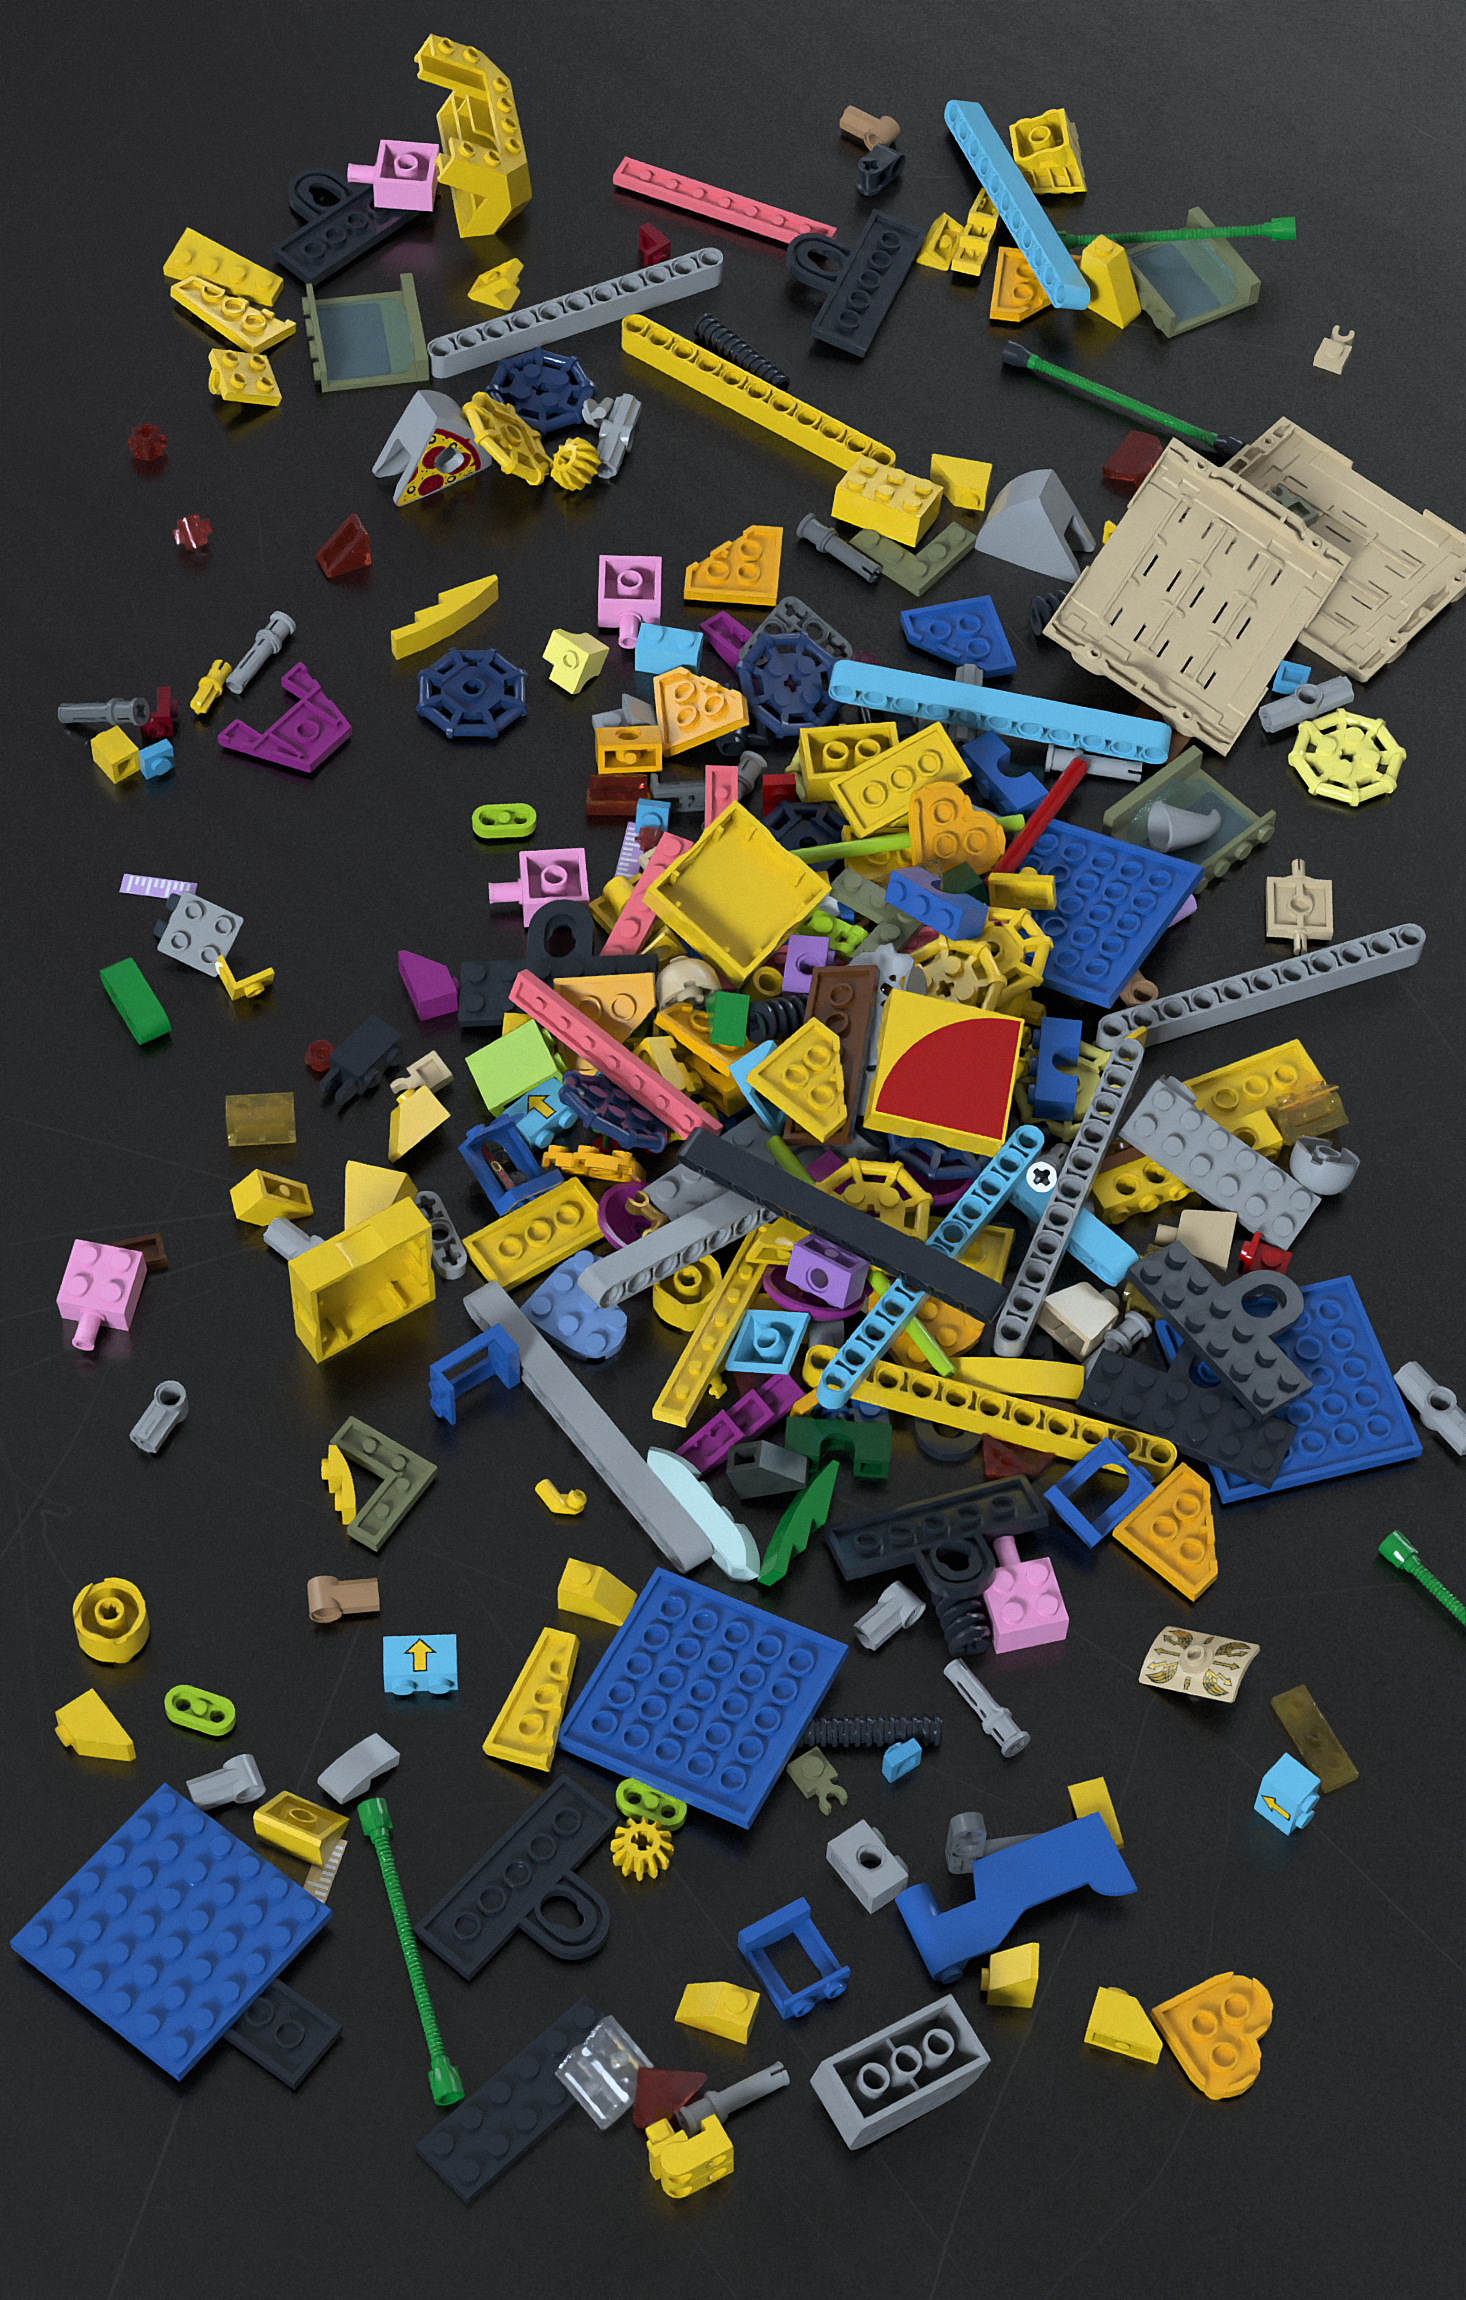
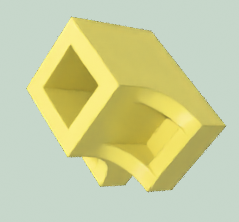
M562 629L553 630L543 658L554 665L549 679L571 694L580 693L582 687L590 678L600 674L610 648L588 633L572 634Z

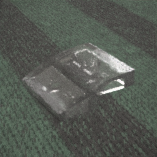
M610 2015L601 2019L583 2044L571 2050L555 2074L598 2126L604 2130L631 2106L659 2071L615 2018Z

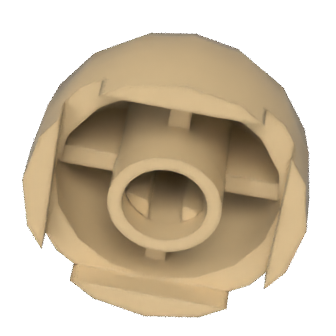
M679 956L672 959L670 964L659 973L655 985L656 1000L660 1011L678 1002L691 1003L694 1008L706 1005V997L716 991H722V986L716 972L707 962L687 956Z

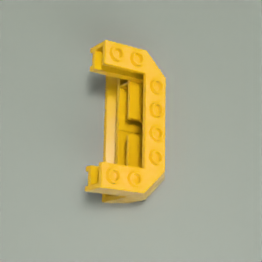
M430 34L414 57V61L419 63L420 68L417 74L418 79L453 90L436 114L444 153H439L434 160V164L439 166L440 171L437 179L438 182L449 185L451 188L460 238L492 235L518 215L532 198L528 164L511 82L498 67L476 48Z

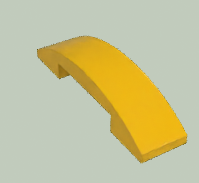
M949 1358L957 1369V1372L949 1378L950 1380L1004 1395H1031L1048 1397L1049 1400L1077 1401L1084 1387V1366L1017 1358Z

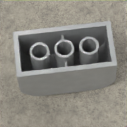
M949 1994L822 2061L812 2076L810 2083L850 2150H854L883 2137L954 2098L978 2079L991 2059L952 1994Z

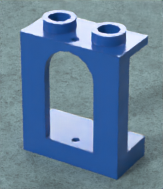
M523 1112L511 1117L508 1114H503L493 1120L488 1127H485L483 1124L475 1126L466 1133L467 1139L458 1147L500 1216L522 1207L559 1186L565 1180L558 1169L544 1174L515 1127L525 1117ZM492 1141L501 1145L511 1158L525 1183L505 1193L482 1156V1144Z
M499 1323L430 1366V1382H428L432 1397L430 1405L439 1417L444 1416L451 1425L456 1423L455 1399L496 1374L508 1389L520 1383L519 1347ZM488 1346V1357L450 1381L443 1375L446 1371Z
M1107 1437L1042 1496L1090 1549L1155 1490L1151 1485L1154 1479L1141 1465L1135 1468L1126 1458L1130 1454L1128 1450L1117 1439L1111 1442ZM1106 1464L1121 1466L1128 1474V1489L1101 1516L1090 1524L1067 1498L1100 1467Z
M804 1897L744 1928L738 1934V1948L784 2020L792 2015H795V2017L803 2016L814 2007V2003L825 1997L828 1999L837 1997L846 1990L849 1984L850 1968L848 1965L842 1968L811 1921V1908ZM793 1932L822 1980L794 1995L787 1989L763 1951L767 1946Z

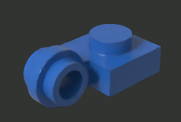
M855 1399L850 1401L851 1408L844 1404L838 1409L824 1407L821 1410L822 1419L826 1420L843 1418L853 1422L879 1421L883 1424H890L887 1408Z

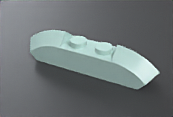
M650 1447L647 1458L648 1466L707 1536L714 1549V1555L712 1556L714 1561L731 1581L747 1582L758 1577L760 1573L759 1553L748 1528L744 1524L734 1523V1519L728 1509L724 1506H718L713 1500L712 1492L707 1484L703 1481H697L702 1473L693 1464L673 1452Z

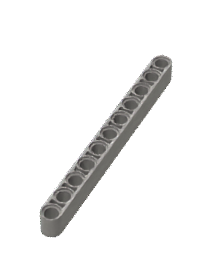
M704 248L436 338L427 347L429 373L436 378H447L622 319L628 315L716 287L723 279V254L716 248Z
M1403 924L1106 1015L1099 1021L1095 1042L1096 1047L1106 1052L1112 1051L1119 1040L1124 1039L1140 1028V1026H1144L1148 1030L1144 1048L1412 966L1420 960L1426 938L1425 931L1416 924Z
M1121 1039L1112 1050L1000 1315L993 1346L995 1352L1002 1358H1017L1026 1347L1140 1074L1144 1053L1143 1046L1135 1039ZM1121 1058H1129L1133 1061H1125ZM1110 1085H1118L1122 1088H1113ZM1098 1112H1107L1110 1115L1105 1116ZM1087 1139H1095L1099 1142L1092 1143L1087 1141ZM1082 1166L1087 1168L1088 1170L1082 1171L1078 1170L1075 1167ZM1064 1194H1072L1076 1198H1067ZM1052 1222H1061L1064 1226H1055ZM1040 1250H1049L1053 1254H1043ZM1029 1278H1037V1279H1039L1041 1282H1039V1283H1033V1282H1030L1028 1279H1029ZM1024 1306L1028 1308L1029 1311H1019L1016 1309V1307ZM1013 1335L1017 1337V1339L1007 1340L1003 1336Z
M863 1122L855 1124L887 1151L888 1144L872 1129L864 1128ZM815 1145L795 1157L806 1168L826 1153V1151L819 1145ZM780 1164L776 1166L777 1168L785 1171ZM729 1191L588 1266L579 1276L578 1286L601 1309H608L779 1216Z
M492 1280L463 1298L464 1305L469 1315L483 1332L499 1323L518 1345L520 1378L675 1568L682 1574H685L712 1557L714 1549L704 1532L495 1280Z

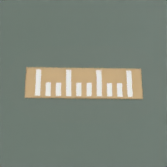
M339 1840L324 1869L312 1864L303 1888L323 1904L326 1902L348 1841Z

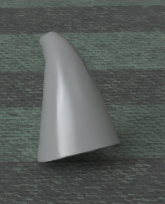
M1156 801L1150 809L1147 822V836L1150 846L1154 851L1163 854L1196 845L1207 840L1220 829L1222 818L1216 809H1213L1209 815L1205 816Z

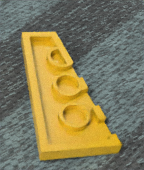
M188 227L163 266L164 275L184 280L194 275L224 289L226 294L273 307L284 288L283 278Z
M194 275L171 286L170 296L247 353L259 354L296 333L295 322L288 319L282 322L275 318V313L265 308L262 311L249 306L248 300L241 297H229L225 295L224 289Z
M544 1627L482 1746L486 1755L550 1772L580 1645L576 1635Z

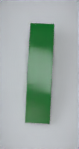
M832 1460L817 1471L808 1481L807 1488L801 1489L781 1518L768 1545L757 1581L770 1586L785 1576L789 1560L805 1550L809 1535L825 1524L839 1462Z

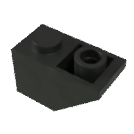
M760 1440L729 1446L726 1473L740 1500L806 1489L810 1461L806 1456Z

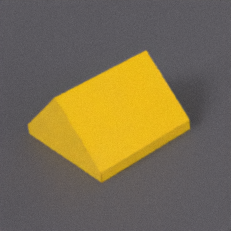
M284 1790L256 1810L253 1821L258 1841L324 1869L348 1826L349 1818Z

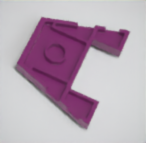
M299 662L281 678L282 687L301 700L263 734L258 733L239 719H235L218 735V743L220 745L311 773L352 735V726L332 700L327 699L316 679L313 680L308 674L306 666Z

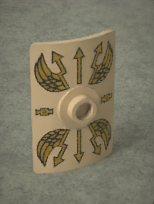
M1167 1626L1152 1644L1142 1666L1139 1682L1232 1703L1235 1701L1245 1671L1259 1653L1260 1646Z

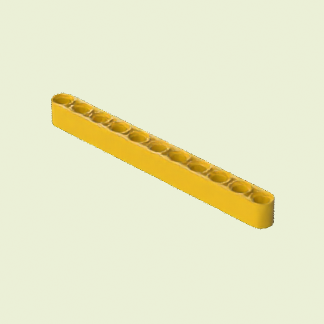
M631 314L623 319L622 348L634 357L847 472L860 456L874 459L878 463L895 469L896 455L893 450L642 315Z
M818 1344L812 1346L807 1351L802 1369V1377L808 1386L817 1388L820 1376L824 1370L818 1369L813 1365L821 1364L826 1368L840 1349ZM847 1360L852 1365H861L856 1360ZM879 1360L850 1397L851 1399L1079 1462L1100 1444L1105 1437L1111 1442L1117 1439L1130 1452L1126 1458L1135 1468L1139 1465L1144 1467L1153 1477V1482H1161L1170 1475L1177 1457L1175 1446L1170 1441L1160 1437ZM880 1383H889L893 1387L886 1388L882 1386ZM835 1384L827 1385L832 1390H841ZM915 1392H922L927 1397H919ZM954 1401L959 1403L961 1406H952L948 1402ZM982 1411H990L995 1416H988ZM1016 1420H1023L1029 1425H1021ZM1050 1430H1058L1062 1433V1435H1056L1052 1433ZM1084 1439H1091L1097 1444H1089ZM1152 1458H1160L1165 1463H1158L1154 1461ZM1106 1464L1100 1467L1128 1475L1125 1469L1116 1464Z

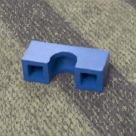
M993 730L962 745L960 757L971 773V780L978 786L981 795L989 799L996 806L999 815L1004 817L1022 814L1026 823L1048 794V791L1031 772L1017 778H1010L1002 774L1009 769L1011 750Z
M919 866L892 870L885 901L953 941L981 937L989 909L987 905L966 893L948 894L939 891L942 879Z
M1042 1017L1041 1028L1034 1029L1032 1049H1038V1057H1031L1029 1076L1036 1077L1035 1084H1029L1027 1104H1033L1032 1118L1073 1121L1078 1076L1063 1074L1055 1068L1059 1066L1077 1067L1082 1021Z

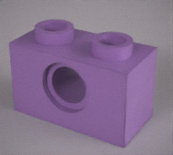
M790 934L782 985V997L796 994L808 995L812 974L807 975L804 973L808 971L813 972V967L835 966L836 951L830 950L829 937Z
M811 1233L793 1245L786 1280L797 1285L802 1291L811 1292L826 1300L829 1305L844 1309L861 1298L870 1262Z

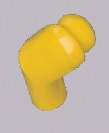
M549 1479L542 1480L535 1487L537 1494L554 1513L578 1514L584 1509L587 1501L585 1493L578 1489L575 1491L571 1490L569 1494H560Z

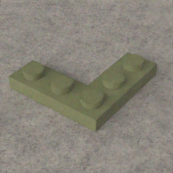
M954 521L916 556L888 537L882 536L873 530L863 529L848 544L874 563L880 565L883 574L920 597L975 547L978 536Z
M847 867L830 885L832 887L829 894L830 897L879 924L852 953L848 964L862 952H875L880 945H887L888 943H892L896 952L901 953L926 925L885 901L887 890Z
M350 1416L330 1441L331 1445H336L342 1455L383 1478L384 1481L349 1524L347 1533L377 1552L436 1477L438 1467L360 1420Z

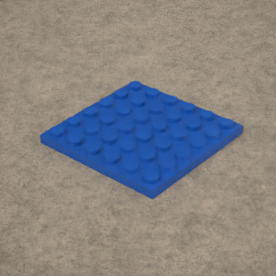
M1052 819L1013 873L1019 874L1022 868L1031 867L1037 871L1038 875L1055 876L1057 899L1055 910L1027 909L1031 911V917L1044 934L1053 940V949L1048 954L1042 975L1044 981L1041 986L1110 1009L1204 877L1203 867ZM1006 908V909L1020 910V909H1017V908ZM1024 928L1018 931L1023 940L1031 938ZM999 951L991 952L992 956L995 957ZM1035 952L1026 953L1025 964L1030 967Z
M1350 1275L1298 1287L1304 1300V1307L1299 1320L1294 1327L1272 1339V1341L1313 1384V1388L1308 1395L1271 1416L1297 1427L1295 1436L1271 1490L1208 1464L1223 1504L1421 1456L1423 1448ZM1262 1297L1258 1300L1247 1299L1241 1302L1245 1312L1255 1318L1264 1319L1270 1317L1272 1311L1277 1308L1276 1303L1267 1297ZM1165 1319L1157 1320L1155 1330L1171 1367L1184 1340ZM1203 1361L1189 1372L1192 1382L1201 1388H1213L1221 1382ZM1236 1397L1233 1401L1242 1404Z
M657 1567L561 1725L556 1747L625 1777L634 1778L664 1794L749 1830L850 1653L849 1646Z
M164 1783L10 1941V1945L15 1952L180 2082L333 1915L332 1910Z

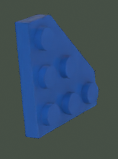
M990 595L901 611L900 621L908 643L959 667L964 666V664H974L977 668L983 670V678L985 679L1016 673L1017 665Z

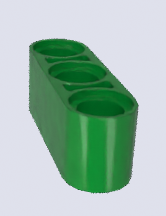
M131 957L99 970L106 991L140 1045L171 1032V1025L164 1009Z

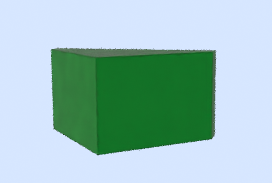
M716 991L706 997L705 1004L710 1043L743 1048L750 995Z

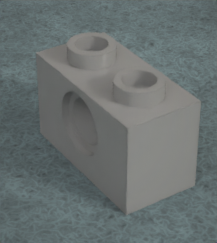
M864 1819L828 1842L826 1859L870 1914L907 1889L909 1871L906 1864L898 1855L893 1856L886 1848V1841L881 1832L875 1827L871 1829ZM871 1860L879 1866L874 1869H868L861 1863Z

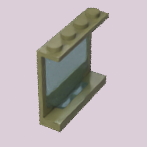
M1197 206L1188 211L1186 227L1181 228V231L1182 229L1190 230L1191 228L1193 230L1196 228L1197 230L1198 228L1209 229L1211 227L1212 229L1215 225L1201 208ZM1213 237L1212 239L1204 238V240H1198L1197 238V240L1189 239L1188 241H1183V239L1179 241L1178 239V241L1170 240V242L1168 240L1164 242L1163 240V242L1155 241L1154 243L1152 241L1151 243H1143L1125 251L1140 306L1143 310L1147 311L1152 317L1155 326L1161 329L1168 338L1258 302L1261 281L1224 237H1219V239H1213Z
M412 273L400 274L401 291L321 300L314 299L312 284H306L307 297H302L303 314L310 316V318L305 319L307 337L313 336V340L309 341L311 359L317 358V362H313L315 381H321L322 392L429 380L428 355Z
M1195 745L1105 811L1102 832L1106 836L1154 851L1150 846L1147 836L1148 815L1154 802L1160 801L1176 808L1205 816L1209 815L1213 809H1216L1222 818L1220 829L1210 838L1193 846L1163 853L1203 867L1204 877L1192 892V894H1199L1210 880L1216 876L1221 877L1224 875L1232 863L1238 859L1243 860L1249 855L1254 846L1260 842L1265 843L1271 838L1275 831L1274 823L1277 813L1271 810L1263 817H1258L1200 769L1203 752Z

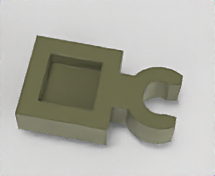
M1279 484L1277 486L1275 495L1270 491L1266 492V495L1302 518L1307 527L1317 522L1319 513L1299 495L1291 498L1287 488Z
M818 1747L813 1748L787 1764L788 1774L805 1797L808 1799L817 1794L819 1797V1808L824 1814L829 1815L831 1813L832 1807L827 1802V1799L830 1797L837 1798L842 1805L847 1804L845 1790L838 1785L832 1784L838 1780V1773Z

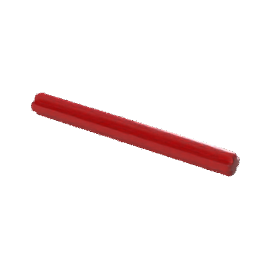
M1079 758L1072 759L990 873L1013 874L1087 772V763L1085 761H1081ZM990 873L983 882L987 893H989L988 878Z

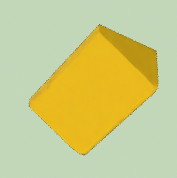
M944 212L931 225L915 261L922 265L947 271L959 247L964 227Z

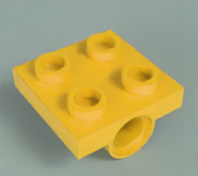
M212 348L208 356L212 367L209 376V389L212 394L222 395L223 400L269 406L279 405L282 396L266 355Z
M641 873L630 879L623 875L614 877L604 887L602 896L589 903V913L609 935L642 875ZM660 917L648 940L666 924Z

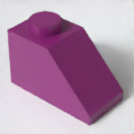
M406 950L398 952L399 972L420 1021L458 1010L460 984L457 977L451 978L447 966Z

